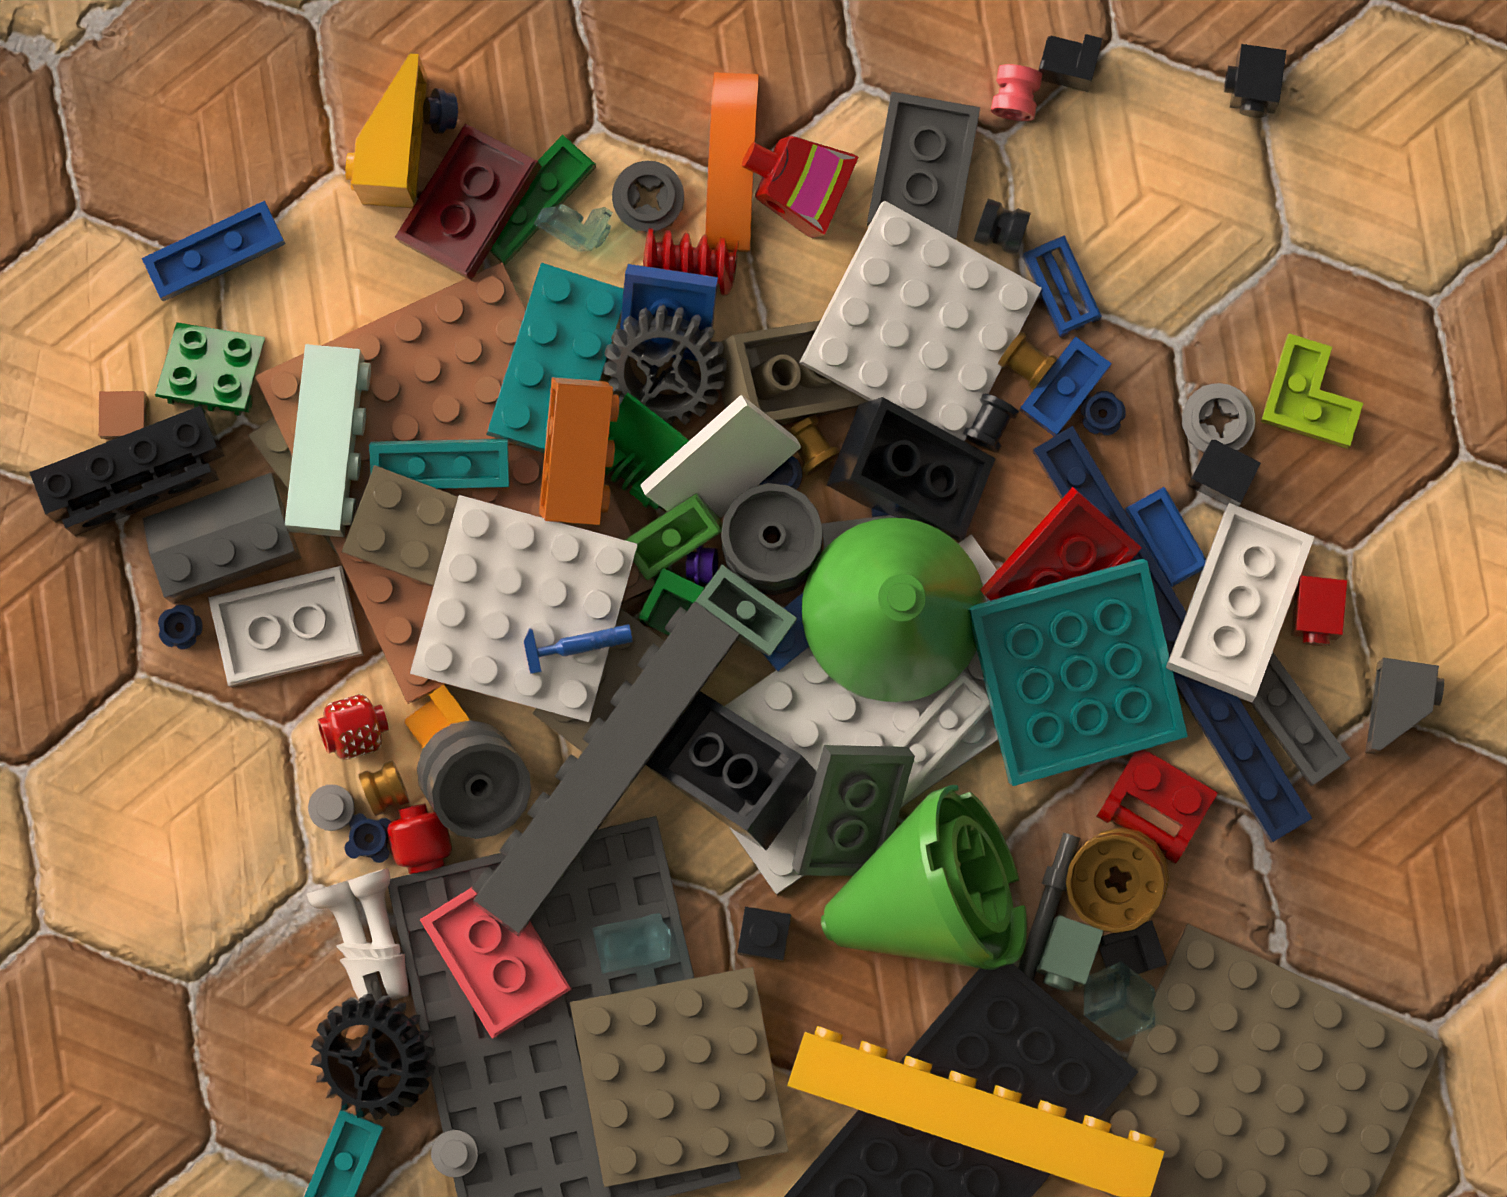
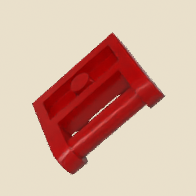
M1143 749L1133 753L1096 817L1106 823H1109L1111 820L1123 828L1142 832L1157 843L1159 848L1165 852L1166 859L1176 864L1218 793ZM1128 794L1180 825L1181 828L1176 836H1172L1120 805L1124 796Z

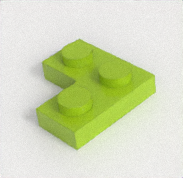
M1290 333L1287 335L1261 422L1348 449L1354 436L1363 403L1320 390L1332 346Z

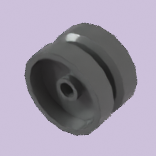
M767 483L749 488L733 500L723 519L721 540L727 568L763 594L778 595L797 589L807 581L815 561L821 554L823 528L818 510L806 495L788 485ZM776 534L778 542H766L767 535Z
M473 720L450 724L435 733L422 749L417 765L419 787L441 823L455 834L475 839L494 836L512 826L525 811L531 793L530 773L506 736L492 725Z

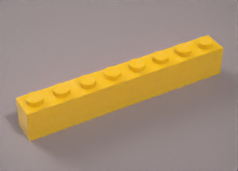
M819 1026L816 1027L814 1034L804 1033L787 1084L789 1087L1119 1197L1151 1196L1165 1152L1154 1148L1156 1138L1132 1130L1129 1131L1128 1138L1109 1133L1112 1126L1111 1123L1085 1115L1083 1123L1064 1118L1067 1111L1066 1108L1040 1100L1037 1109L1020 1103L1021 1093L995 1085L993 1094L975 1088L976 1078L951 1070L948 1079L930 1073L933 1065L931 1063L906 1056L904 1063L901 1064L886 1059L888 1049L861 1041L859 1049L841 1044L843 1034Z

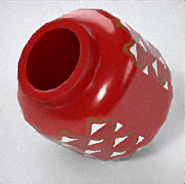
M363 694L329 703L324 709L323 717L317 720L326 752L328 754L335 753L343 761L379 750L382 745L381 733L389 731L382 705L373 707L371 701Z

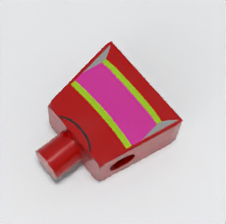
M788 136L778 141L774 151L753 142L743 158L742 167L762 176L755 192V198L803 234L813 239L826 234L859 157L852 153L802 138Z

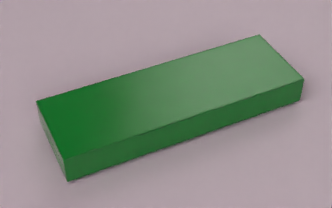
M563 134L538 160L542 166L490 250L504 265L517 254L596 168V164Z

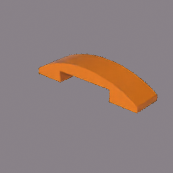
M714 72L705 231L710 249L713 250L720 238H725L728 251H733L739 240L738 252H750L754 172L743 168L742 161L750 145L755 142L759 74Z

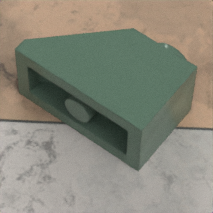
M723 565L695 601L738 632L739 637L737 641L768 656L772 655L797 621L794 615Z

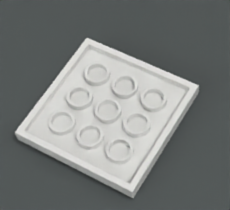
M884 201L880 204L799 363L868 401L884 397L965 441L966 436L963 435L965 428H971L983 405L980 402V398L983 394H989L1002 368L998 365L1000 358L1019 334L1042 288Z
M459 495L410 674L589 722L609 647L566 657L559 654L539 657L542 672L530 674L523 641L529 628L533 629L537 648L555 645L561 638L614 628L637 544L560 522L545 521L542 517Z

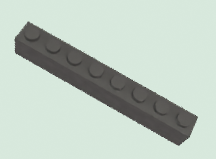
M695 601L688 611L680 607L665 627V630L671 634L663 645L659 648L653 643L641 658L637 666L643 669V672L632 685L626 680L615 693L610 703L616 708L606 722L598 717L582 739L589 745L578 759L571 754L555 775L561 782L551 796L543 792L532 805L527 814L533 820L523 834L515 829L499 851L506 857L494 871L487 867L473 885L472 890L478 893L473 900L474 905L518 937L736 643L739 633Z

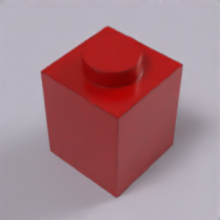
M1301 575L1295 589L1291 635L1302 636V643L1312 646H1330V639H1339L1343 635L1348 580Z

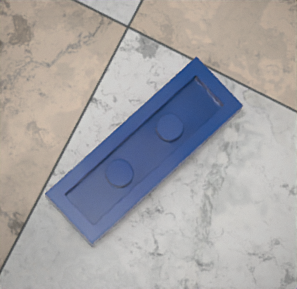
M264 200L143 257L142 260L160 299L164 302L275 250L286 243Z

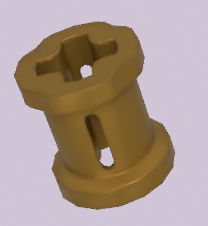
M1020 332L1004 352L998 365L1002 368L1008 366L1025 378L1029 382L1028 387L1034 390L1058 358L1054 355L1048 357L1027 341L1025 333Z
M816 415L802 420L788 430L789 433L796 437L801 446L796 452L805 464L803 471L806 475L820 470L837 458L840 453L837 447L829 445L818 428L819 420Z

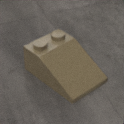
M821 320L736 334L721 341L724 349L719 357L727 360V368L721 372L726 381L724 387L720 389L725 409L742 395L782 426L802 421L813 415L819 417L857 408L859 404L868 402V400L799 363Z

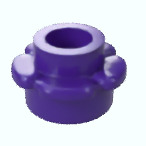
M702 544L696 548V552L692 551L687 554L686 576L687 579H694L695 584L699 586L708 584L718 571L717 548H706Z

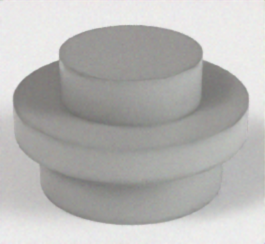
M330 784L318 788L312 794L308 803V812L313 823L321 829L336 831L345 827L352 819L355 811L352 796L346 789L338 785Z
M460 1130L444 1132L435 1140L432 1146V1162L435 1168L445 1176H464L477 1163V1144L466 1132Z

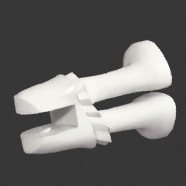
M388 868L306 894L311 906L317 909L331 910L338 922L344 943L336 945V947L345 956V958L340 959V962L348 973L358 1000L364 994L372 993L376 1001L382 997L376 975L377 971L380 972L386 992L392 1000H398L409 995L405 954L400 953V944H395L386 909L385 890L390 884ZM356 897L362 903L370 928L372 942L366 941L356 904Z

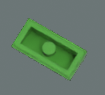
M695 493L625 539V541L637 544L633 562L645 579L649 580L661 572L663 568L666 569L721 533L723 522L700 495Z

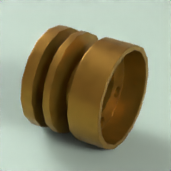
M1122 827L1104 830L1089 839L1079 849L1069 864L1066 879L1069 902L1078 916L1092 927L1112 933L1134 930L1150 920L1166 896L1170 879L1167 859L1157 843L1140 831ZM1114 866H1118L1121 872L1129 871L1132 876L1126 882V888L1122 889L1119 883L1111 884L1109 881V877L1114 873Z

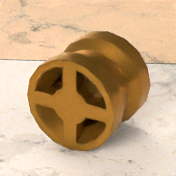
M393 760L384 763L379 771L374 773L364 771L358 774L367 801L375 816L383 814L388 806L395 803L401 806L410 803L405 785Z

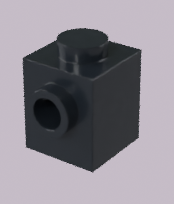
M1241 44L1236 58V65H1228L1226 71L1224 92L1232 93L1230 108L1240 109V114L1254 118L1266 117L1267 113H1275L1280 102L1287 50Z

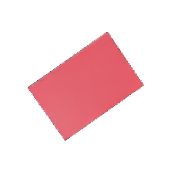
M471 887L424 916L420 921L489 1035L494 1039L570 992L572 988L531 921L518 937L474 905L473 900L478 893L472 890Z

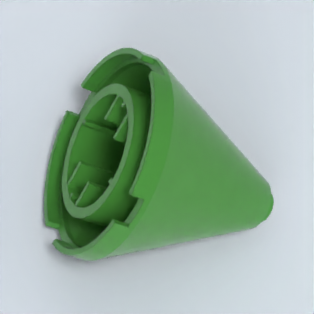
M906 518L871 520L839 535L823 550L815 561L808 575L802 597L801 614L804 635L820 667L832 680L847 691L866 699L899 703L918 700L950 684L963 672L974 657L977 649L969 609L974 605L986 602V597L980 591L983 584L968 554L956 541L941 530L929 524Z
M950 785L928 794L826 904L824 915L821 917V926L826 938L843 948L995 970L1019 960L1024 951L1027 936L1026 909L1024 905L1016 908L1013 907L1009 888L1010 883L1019 881V876L1006 841L993 817L982 802L972 792L962 795L956 794L955 791L959 790L958 785Z

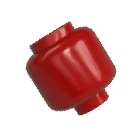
M426 803L399 809L401 818L392 821L387 827L395 864L400 867H407L409 874L444 866L443 859L451 854L452 843L448 828L441 823L435 811L428 812Z

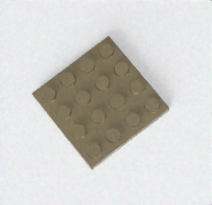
M753 967L570 1002L604 1187L788 1152Z

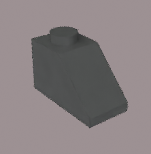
M1382 658L1377 662L1365 753L1375 754L1433 712L1434 705H1441L1444 692V678H1437L1438 665L1391 658Z

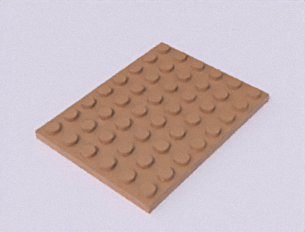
M503 262L475 274L472 281L467 278L321 345L360 349L365 358L364 363L371 364L368 391L361 390L359 408H366L365 430L363 436L356 435L354 453H361L360 475L358 481L351 480L349 498L356 499V512L370 478V442L497 439L486 434L525 314L523 304ZM304 353L255 376L292 456ZM508 442L509 487L439 488V490L457 497L462 495L541 517L539 506L544 453ZM604 477V485H608ZM611 490L609 509L607 513H601L600 525L560 522L622 540L632 535ZM346 525L345 537L330 536L407 704L431 694L443 684L449 686L446 683L410 674L433 587L342 553L344 543L351 528L350 525ZM634 562L631 566L621 605L652 591L655 585L653 578L645 579Z

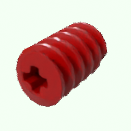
M649 228L645 243L643 266L718 277L720 293L722 296L727 297L734 285L739 240L732 252H728L725 238H720L714 250L710 249L706 235H702L697 247H692L689 233H684L679 244L675 245L671 231L667 230L661 242H656L654 230Z

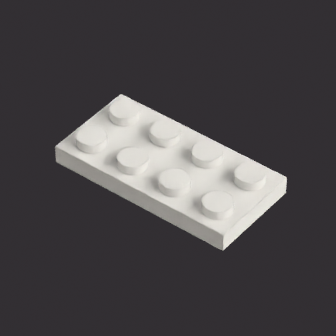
M1229 503L1223 514L1166 668L1253 702L1258 693L1314 536Z

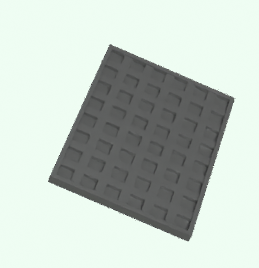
M657 816L598 829L532 918L531 923L572 990L494 1039L489 1035L420 919L473 887L487 867L495 871L506 856L502 853H497L390 879L388 890L402 952L405 954V965L416 1014L420 1015V1031H431L430 1037L423 1043L426 1046L436 1048L434 1056L427 1061L435 1066L434 1073L431 1075V1081L443 1133L450 1130L466 1132L475 1140L478 1147V1160L475 1167L464 1176L453 1177L458 1197H667L741 1179L738 1162H732L604 1187L570 1002L694 978Z

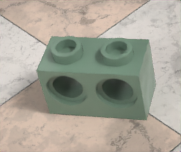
M1060 915L1053 920L1036 971L1045 975L1043 983L1066 992L1072 991L1074 985L1078 987L1085 985L1103 930Z

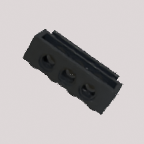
M200 405L29 473L45 515L54 522L62 520L65 529L74 536H77L218 481L217 472L210 466L209 462L225 455L210 416ZM181 468L185 469L186 472L172 477L171 472ZM140 484L142 485L143 489L129 494L128 489ZM99 501V506L86 510L85 506Z

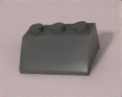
M272 473L142 518L149 555L164 598L175 604L301 559L293 532H290L285 526L286 512Z

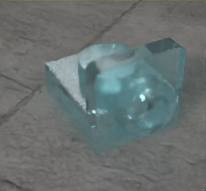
M560 204L559 208H542L534 224L578 252L592 251L593 247H600L607 238L611 229L608 221L613 212L605 207L594 208L583 225L581 222L584 217L568 206Z

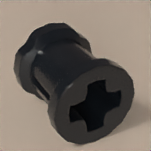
M983 394L980 398V402L983 405L971 428H965L963 435L970 442L986 450L999 453L1002 447L999 441L1010 419H1016L1019 411L1011 404L995 396Z

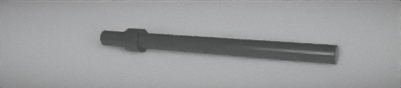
M1067 833L1062 835L1052 867L1047 866L1041 883L1046 886L1018 969L1032 981L1034 980L1063 891L1067 892L1066 879L1069 864L1075 857L1081 839Z

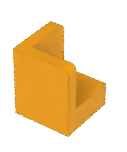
M444 684L429 694L431 697L429 702L405 719L406 726L420 743L422 749L435 733L450 724L471 720Z

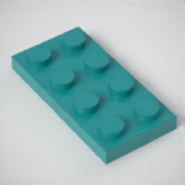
M545 263L540 264L487 430V436L497 439H508L510 443L545 454L552 377L600 381L607 358L605 350L607 345L612 342L611 337L616 329L622 310L623 288Z

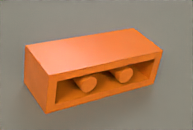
M552 377L539 514L545 521L600 525L601 513L608 512L610 487L609 485H604L605 467L611 468L614 461L615 444L614 440H608L610 422H616L618 418L619 395L613 394V387L606 381Z

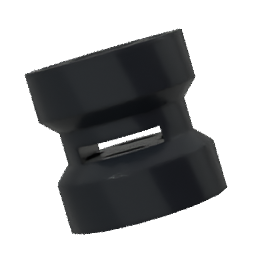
M988 198L974 242L986 246L994 243L1000 245L1004 252L1017 256L1031 212L1019 208L1014 211L1004 209L1001 202Z

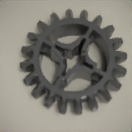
M663 304L658 307L656 317L645 307L639 313V321L629 316L624 320V330L615 329L611 337L614 344L607 345L605 350V356L610 361L605 363L603 372L606 375L612 376L608 383L613 387V391H621L619 394V405L625 395L630 393L656 415L663 417V420L670 426L673 425L675 416L686 425L690 423L692 412L701 417L706 413V403L713 405L717 402L719 397L717 389H722L726 381L721 372L726 370L727 360L719 357L724 349L722 342H710L715 333L713 326L700 330L698 328L701 321L699 314L693 316L690 322L684 320L683 316L685 313L682 307L677 308L674 316H668V311ZM669 338L673 340L666 344H658L650 339ZM687 347L698 360L701 377L693 372L694 367L688 364L683 356ZM672 355H675L672 366H669L666 371L663 370L659 377L656 378L659 367L664 365L665 362L668 363ZM630 357L637 360L636 366L645 372L647 376L645 385L635 376L631 367ZM665 389H672L680 394L665 395L659 392Z

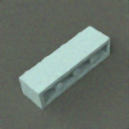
M305 344L285 526L290 532L345 537L346 525L351 526L354 520L356 499L349 498L351 480L358 481L361 468V453H354L356 435L363 436L366 423V408H359L361 390L368 391L371 378V364L364 363L365 358L360 349Z

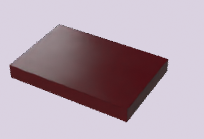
M465 123L395 235V238L405 246L472 281L542 166L537 160Z

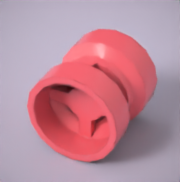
M1006 64L999 66L996 82L1001 88L999 93L993 96L991 113L1014 121L1034 120L1037 104L1033 100L1034 95L1032 93L1040 89L1043 74L1036 69L1021 65Z

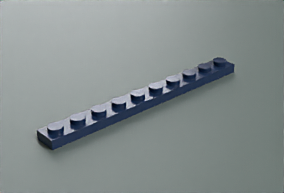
M1072 426L1034 448L1033 454L1061 499L1074 487L1142 547L1130 562L1139 559L1148 561L1170 657L1187 612ZM1173 671L1178 692L1270 843L1311 820V815L1237 696Z

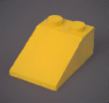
M410 53L356 138L355 153H347L345 177L346 180H351V190L356 192L362 205L413 208L416 203L424 123L423 103L426 98L428 79L419 54Z

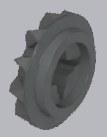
M656 161L637 162L624 169L616 179L612 191L613 207L620 221L636 232H648L649 228H653L654 233H656L660 229L672 226L674 220L683 210V185L677 174L665 164ZM637 183L641 188H645L649 192L655 188L659 189L663 185L656 196L660 211L648 204L635 209L641 199L638 187L636 186Z

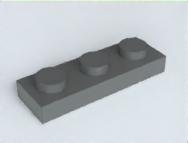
M1272 652L1254 701L1250 703L1309 785L1313 786L1351 758Z

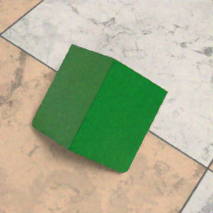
M663 568L639 615L640 623L669 636L671 633L665 630V627L680 607L688 611L704 588Z

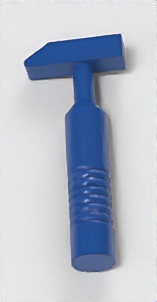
M628 624L561 638L555 645L541 648L536 647L533 629L529 628L523 642L530 674L542 672L539 657L553 654L566 657L605 647L632 643L633 640Z

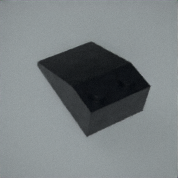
M881 397L859 404L826 486L866 507L896 518H906L929 524L951 538L961 541L966 536L996 458L888 399Z
M701 691L646 763V766L764 850L769 848L810 792L817 773L801 754Z

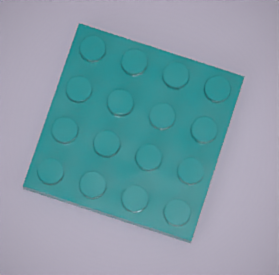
M1145 559L1135 560L980 603L969 609L975 645L1008 782L1012 786L1188 737L1172 670L1166 668L1170 657L1148 561Z

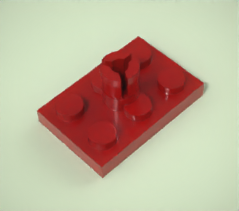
M1072 487L984 584L980 591L990 601L1128 563L1142 547L1079 491Z

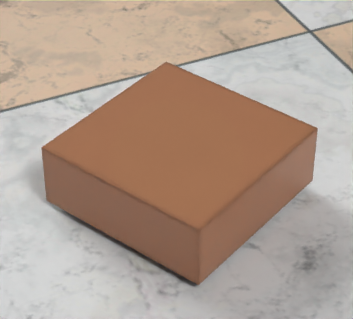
M99 391L98 436L101 439H116L147 427V393L145 391Z

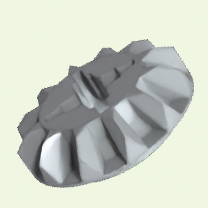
M1223 383L1209 384L1201 387L1189 397L1183 409L1182 427L1189 443L1203 453L1211 440H1217L1235 450H1240L1249 441L1254 431L1255 412L1248 397L1236 387ZM1214 402L1217 403V409H1220L1222 416L1237 417V419H1233L1224 425L1222 438H1219V432H1216L1214 425L1200 424V422H1204L1205 419L1212 416Z

